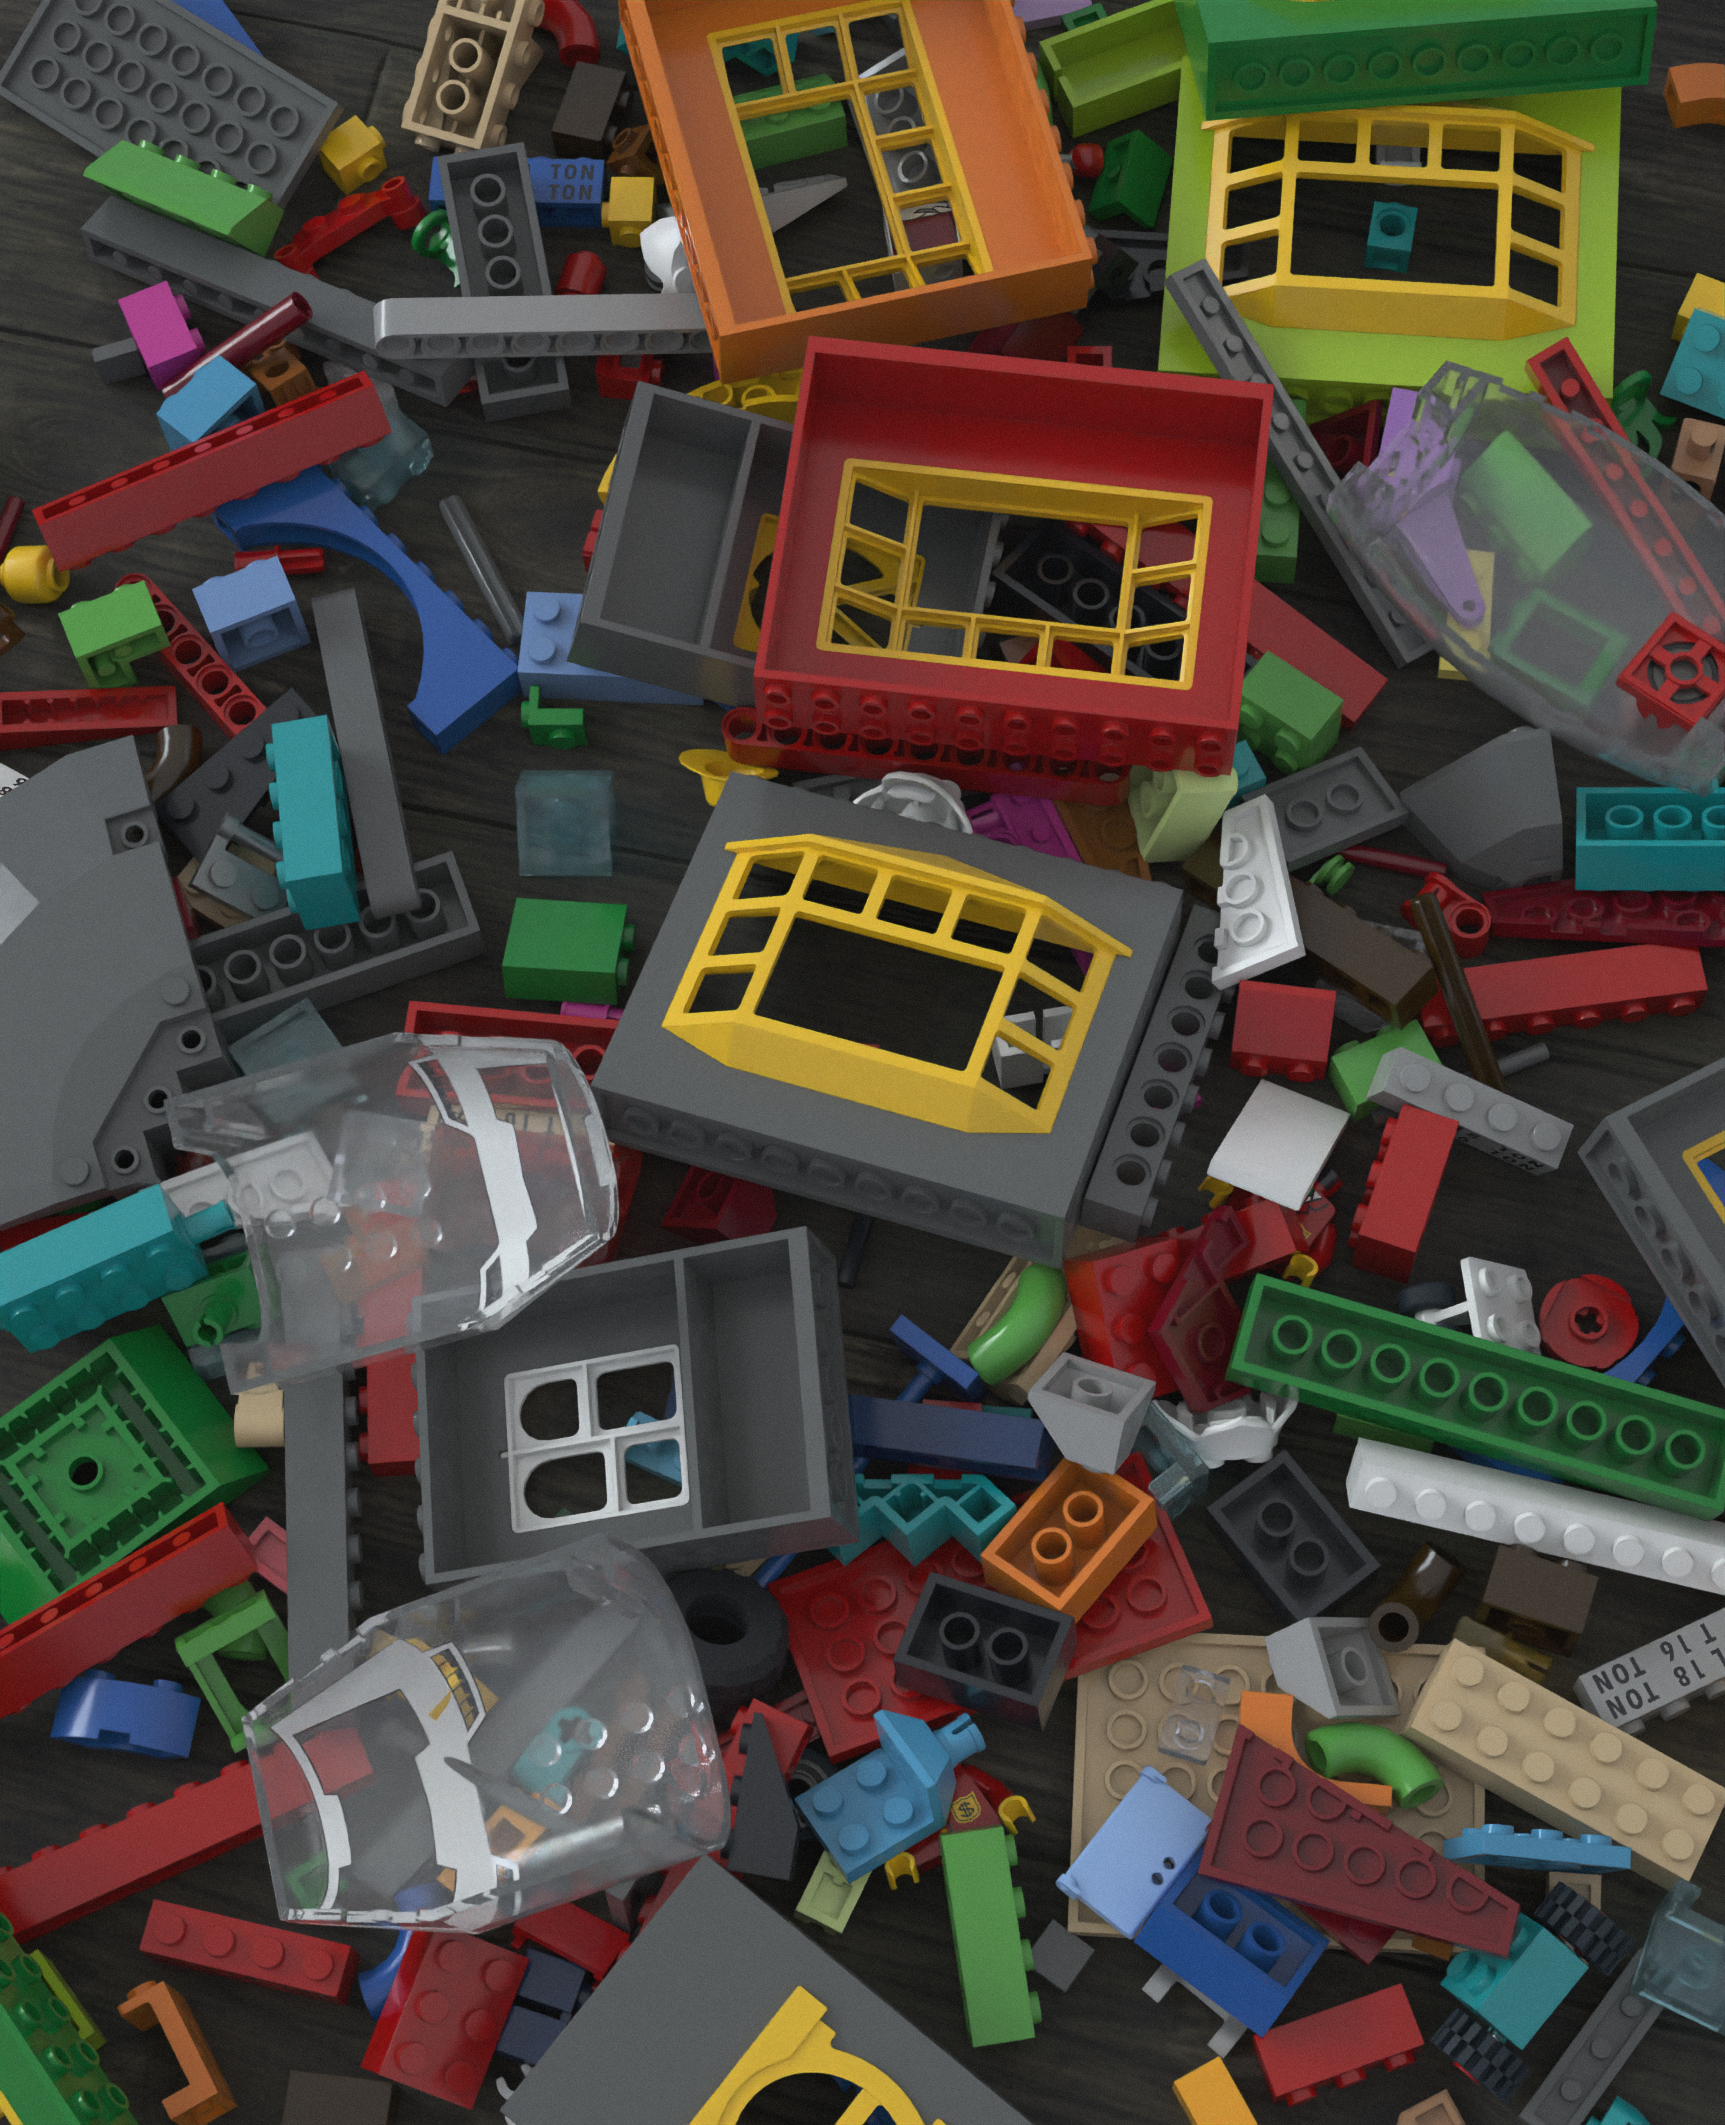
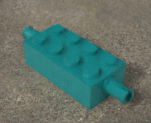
M158 1183L0 1253V1331L5 1329L7 1332H11L30 1353H34L38 1350L52 1348L59 1341L81 1331L95 1329L102 1325L104 1321L129 1310L140 1309L150 1301L169 1292L188 1288L194 1281L209 1276L200 1243L228 1230L237 1228V1223L229 1204L224 1199L219 1201L218 1204L185 1217Z

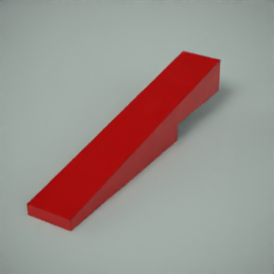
M176 686L0 692V751L120 738L130 735L155 734L165 727L178 725Z

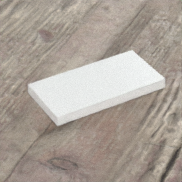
M1261 1079L1211 1159L1207 1174L1299 1211L1344 1132L1350 1113Z

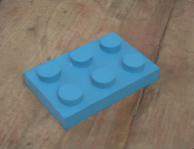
M1483 1824L1482 1829H1462L1461 1837L1444 1840L1443 1857L1457 1863L1584 1874H1602L1631 1869V1847L1612 1846V1837L1606 1835L1584 1834L1580 1835V1839L1563 1838V1832L1558 1830L1533 1829L1531 1834L1514 1833V1826Z

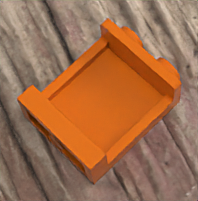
M152 1980L132 1989L126 1995L128 2001L117 2007L121 2017L141 2031H145L160 2022L190 2084L162 2100L170 2119L179 2125H206L236 2108L238 2105L185 1997L164 1981L156 1984Z

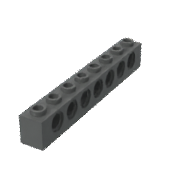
M1197 905L1193 906L1084 1197L1079 1220L1080 1226L1132 1243L1136 1242L1141 1225L1151 1227L1159 1203L1158 1199L1152 1198L1155 1187L1164 1189L1173 1163V1161L1166 1159L1168 1150L1178 1151L1186 1128V1123L1179 1121L1182 1112L1192 1113L1200 1086L1193 1084L1196 1075L1205 1077L1213 1049L1206 1048L1209 1038L1218 1040L1226 1013L1219 1011L1222 1002L1231 1004L1237 984L1219 990L1212 983V967L1217 966L1218 950L1214 947L1215 929L1220 928V912Z

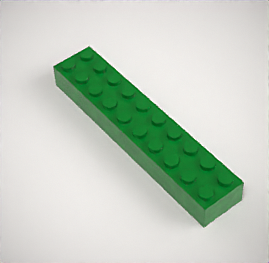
M1259 1273L1256 1274L1249 1287L1224 1379L1226 1381L1710 1522L1724 1512L1725 1409Z

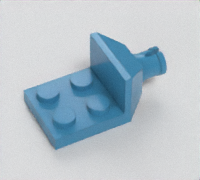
M882 1709L873 1714L881 1747L794 1798L798 1812L848 1884L946 1826L956 1787L953 1768L971 1755L986 1749L984 1739L975 1723L969 1726L972 1721L968 1714L963 1713L955 1721L940 1730L932 1732L924 1720Z

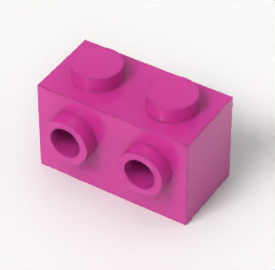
M167 280L118 300L127 325L157 391L162 389V385L201 358V354L207 352L198 328L189 330L185 321L192 317L182 294L173 296Z

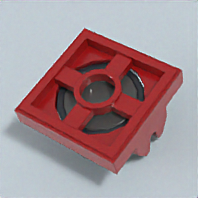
M1671 611L1617 677L1616 686L1637 699L1636 706L1643 718L1646 719L1650 714L1654 715L1657 718V727L1660 729L1670 728L1673 724H1676L1695 736L1725 699V644Z

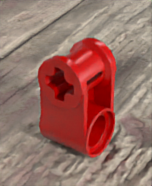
M1430 872L1424 879L1425 886L1416 896L1429 892L1434 893L1439 901L1458 956L1468 959L1478 957L1488 946L1491 927L1489 910L1483 904L1457 888L1445 876L1436 872ZM1405 900L1400 907V912L1404 919L1419 931L1410 906V900ZM1464 925H1471L1479 931L1474 934H1466L1458 928Z

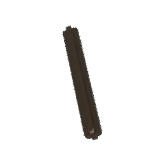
M1431 892L1418 895L1410 900V906L1429 958L1435 966L1434 971L1474 1080L1509 1095L1437 896Z

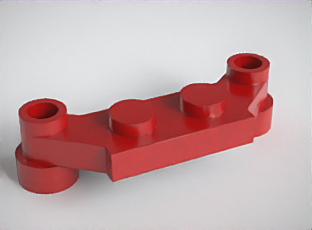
M397 176L385 182L381 190L367 194L362 192L349 195L338 203V208L329 214L308 220L302 226V231L292 236L294 241L277 250L273 257L285 267L303 274L313 275L320 280L312 266L315 261L387 216H391L397 229L405 230L418 225L427 216V211L420 197L413 195L405 177Z

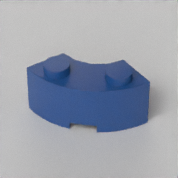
M88 1669L85 1670L84 1678H74L72 1682L61 1688L50 1737L92 1750L121 1751L159 1760L188 1758L201 1698L184 1694V1686L177 1682L154 1680L153 1686L118 1681L115 1680V1675L111 1673Z

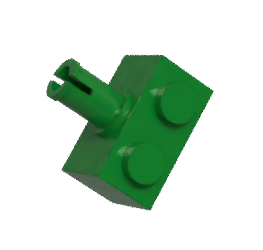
M258 1246L207 1264L209 1276L194 1281L186 1289L172 1291L161 1297L186 1347L198 1343L203 1347L211 1348L213 1344L219 1345L234 1330L246 1326L249 1330H254L268 1324L274 1318L283 1294Z

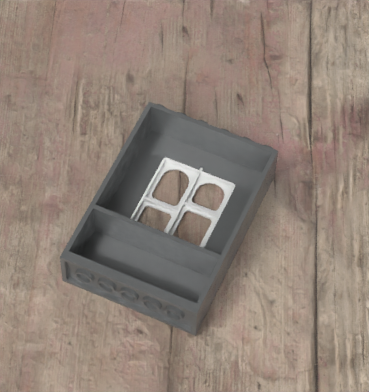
M807 1226L573 1269L496 1331L486 1330L472 1334L480 1312L481 1286L413 1299L414 1316L409 1319V1333L412 1342L415 1344L416 1363H413L411 1366V1379L417 1391L418 1410H415L413 1413V1426L419 1438L420 1457H417L415 1461V1474L422 1493V1505H419L417 1509V1522L424 1539V1553L419 1557V1570L426 1586L462 1608L861 1542L836 1257ZM559 1272L535 1276V1289ZM504 1282L491 1290L495 1291V1299H498L490 1303L495 1304V1311L490 1313L493 1314L492 1319H494L489 1321L491 1322L490 1326L502 1320V1317L499 1316H502L504 1311ZM664 1362L672 1363L674 1367L677 1405L676 1413L672 1418L610 1430H603L600 1427L597 1380L602 1374ZM574 1380L577 1384L578 1432L571 1437L553 1440H537L529 1436L523 1429L520 1418L522 1405L527 1396L537 1387L547 1383ZM665 1440L678 1441L682 1477L681 1493L674 1498L631 1504L628 1501L626 1451L630 1447ZM591 1453H602L604 1455L607 1504L603 1509L557 1518H541L535 1515L527 1506L525 1498L526 1482L531 1473L541 1464L551 1460Z

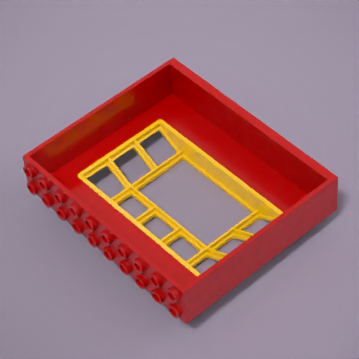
M808 336L753 675L756 722L766 724L768 727L778 730L795 727L813 729L815 732L823 735H834L840 732L858 734L870 740H882L885 738L903 739L922 746L939 743L956 745L958 748L967 751L984 748L1002 750L1013 756L1038 754L1051 756L1059 761H1073L1075 759L1099 761L1101 764L1111 767L1129 764L1146 766L1150 770L1157 772H1167L1174 769L1192 771L1203 777L1231 776L1239 726L1275 384ZM855 482H859L909 504L903 543L850 523ZM929 505L1127 527L1128 534L1116 627L1104 628L909 606L923 507ZM1198 518L1192 560L1138 569L1141 535L1144 528ZM846 541L897 560L900 563L894 603L841 583ZM1191 578L1187 618L1185 621L1130 628L1136 588ZM837 601L890 621L891 629L888 649L831 643ZM908 624L964 630L965 637L962 657L902 651L905 627ZM988 632L1038 638L1039 647L1036 665L976 659L980 633ZM1184 638L1179 681L1125 675L1129 648ZM1062 640L1112 646L1114 650L1111 674L1050 667L1054 641Z

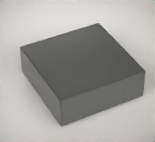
M134 337L92 349L94 361L104 386L146 374L145 366Z
M1052 1919L1031 1949L1034 1970L1032 1971L1065 1995L1095 1953V1949L1073 1933H1067L1068 1930Z

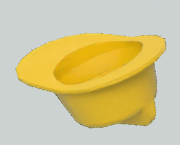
M690 749L682 752L679 756V761L683 766L701 775L705 798L708 804L713 807L716 806L731 771L747 776L756 775L766 781L779 774L773 768L737 763L730 758L728 752L715 749Z

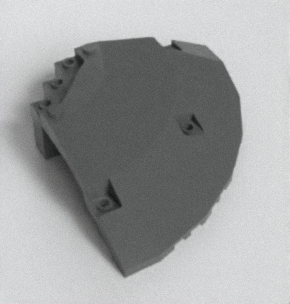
M133 735L65 755L0 797V1232L16 1225L111 1195L120 1201L138 1193V1190L168 1180L169 1177L162 1154L207 1141L194 1096L239 1082L227 1039L213 1019L168 868V854L157 821L158 816L148 787L147 775ZM134 830L144 832L143 839L138 843L128 842V836Z

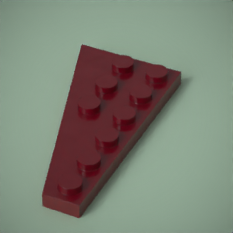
M1575 878L1481 893V904L1489 910L1491 915V934L1496 937L1725 948V891L1655 890L1644 892L1640 890H1606L1598 892L1593 890H1575Z
M1240 1723L1238 1724L1198 1870L1200 1877L1501 1959H1509L1521 1910L1520 1904L1466 1869L1463 1870L1435 1852L1432 1847L1398 1828L1392 1821L1324 1777L1321 1778L1296 1762L1293 1757L1259 1738L1253 1731Z

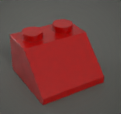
M1240 980L1229 1068L1238 1069L1240 1073L1252 1077H1261L1270 1073L1286 1075L1288 1079L1300 1083L1312 1082L1315 1079L1324 1080L1336 991Z

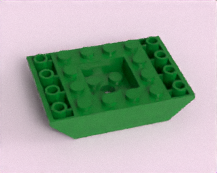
M160 1324L109 1338L0 1418V1613L9 1625L217 1504L223 1502L225 1506L272 1472L254 1447H236L234 1421ZM86 1462L97 1464L98 1474L94 1481L87 1485H77L74 1483L73 1475L79 1465Z

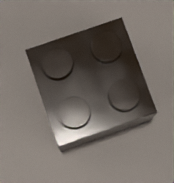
M1512 1544L1509 1547L1500 1545L1490 1567L1472 1626L1570 1658L1583 1633L1599 1577L1588 1574L1589 1570L1587 1567L1573 1561L1560 1560L1557 1564L1539 1558V1552L1525 1545Z

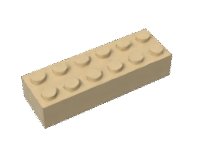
M1456 1638L1440 1652L1399 1734L1414 1743L1424 1755L1575 1839H1580V1835L1584 1834L1606 1835L1612 1837V1846L1631 1847L1630 1870L1670 1892L1675 1891L1690 1881L1725 1805V1788Z

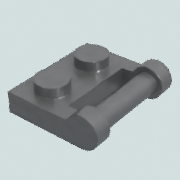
M227 812L221 820L188 887L249 920L284 908L288 901L286 889L281 890L278 878L231 854L225 848L231 839L274 863L284 861L283 849L278 850L274 841L240 824L241 818Z

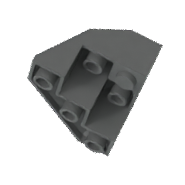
M1530 726L1515 728L1400 792V803L1409 811L1407 823L1403 826L1439 862L1448 863L1447 870L1456 879L1493 891L1560 881L1563 870V823L1549 727L1534 729Z

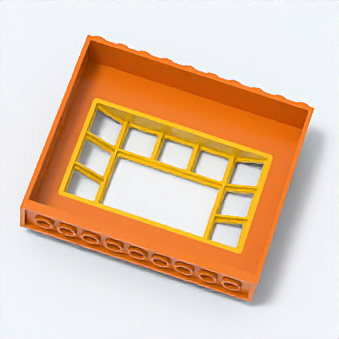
M618 0L620 23L721 385L803 368L808 336L908 346L1087 307L1089 289L1094 288L1092 265L1098 262L1096 244L1093 237L1086 238L1083 229L1086 223L1084 207L1080 199L1074 200L1071 192L1074 185L1072 170L1068 162L1062 163L1059 155L1062 149L1060 133L1056 125L1050 126L1047 117L1050 114L1048 96L1044 88L1038 89L1035 80L1038 78L1036 59L1033 52H1026L1024 43H1026L1025 25L1022 17H1015L1012 9L1015 5V0ZM896 14L908 69L860 79L848 27L849 23ZM833 27L836 33L845 82L797 91L785 40L786 35ZM765 39L771 40L782 95L735 104L727 78L722 49ZM909 86L913 87L925 126L877 136L864 96ZM848 99L852 103L897 255L785 278L740 121ZM929 143L932 147L943 183L894 193L882 153ZM948 201L961 242L913 252L910 248L899 210ZM966 259L975 275L926 285L918 268ZM902 272L910 289L861 298L854 281ZM836 285L840 287L846 300L843 303L796 312L790 295Z

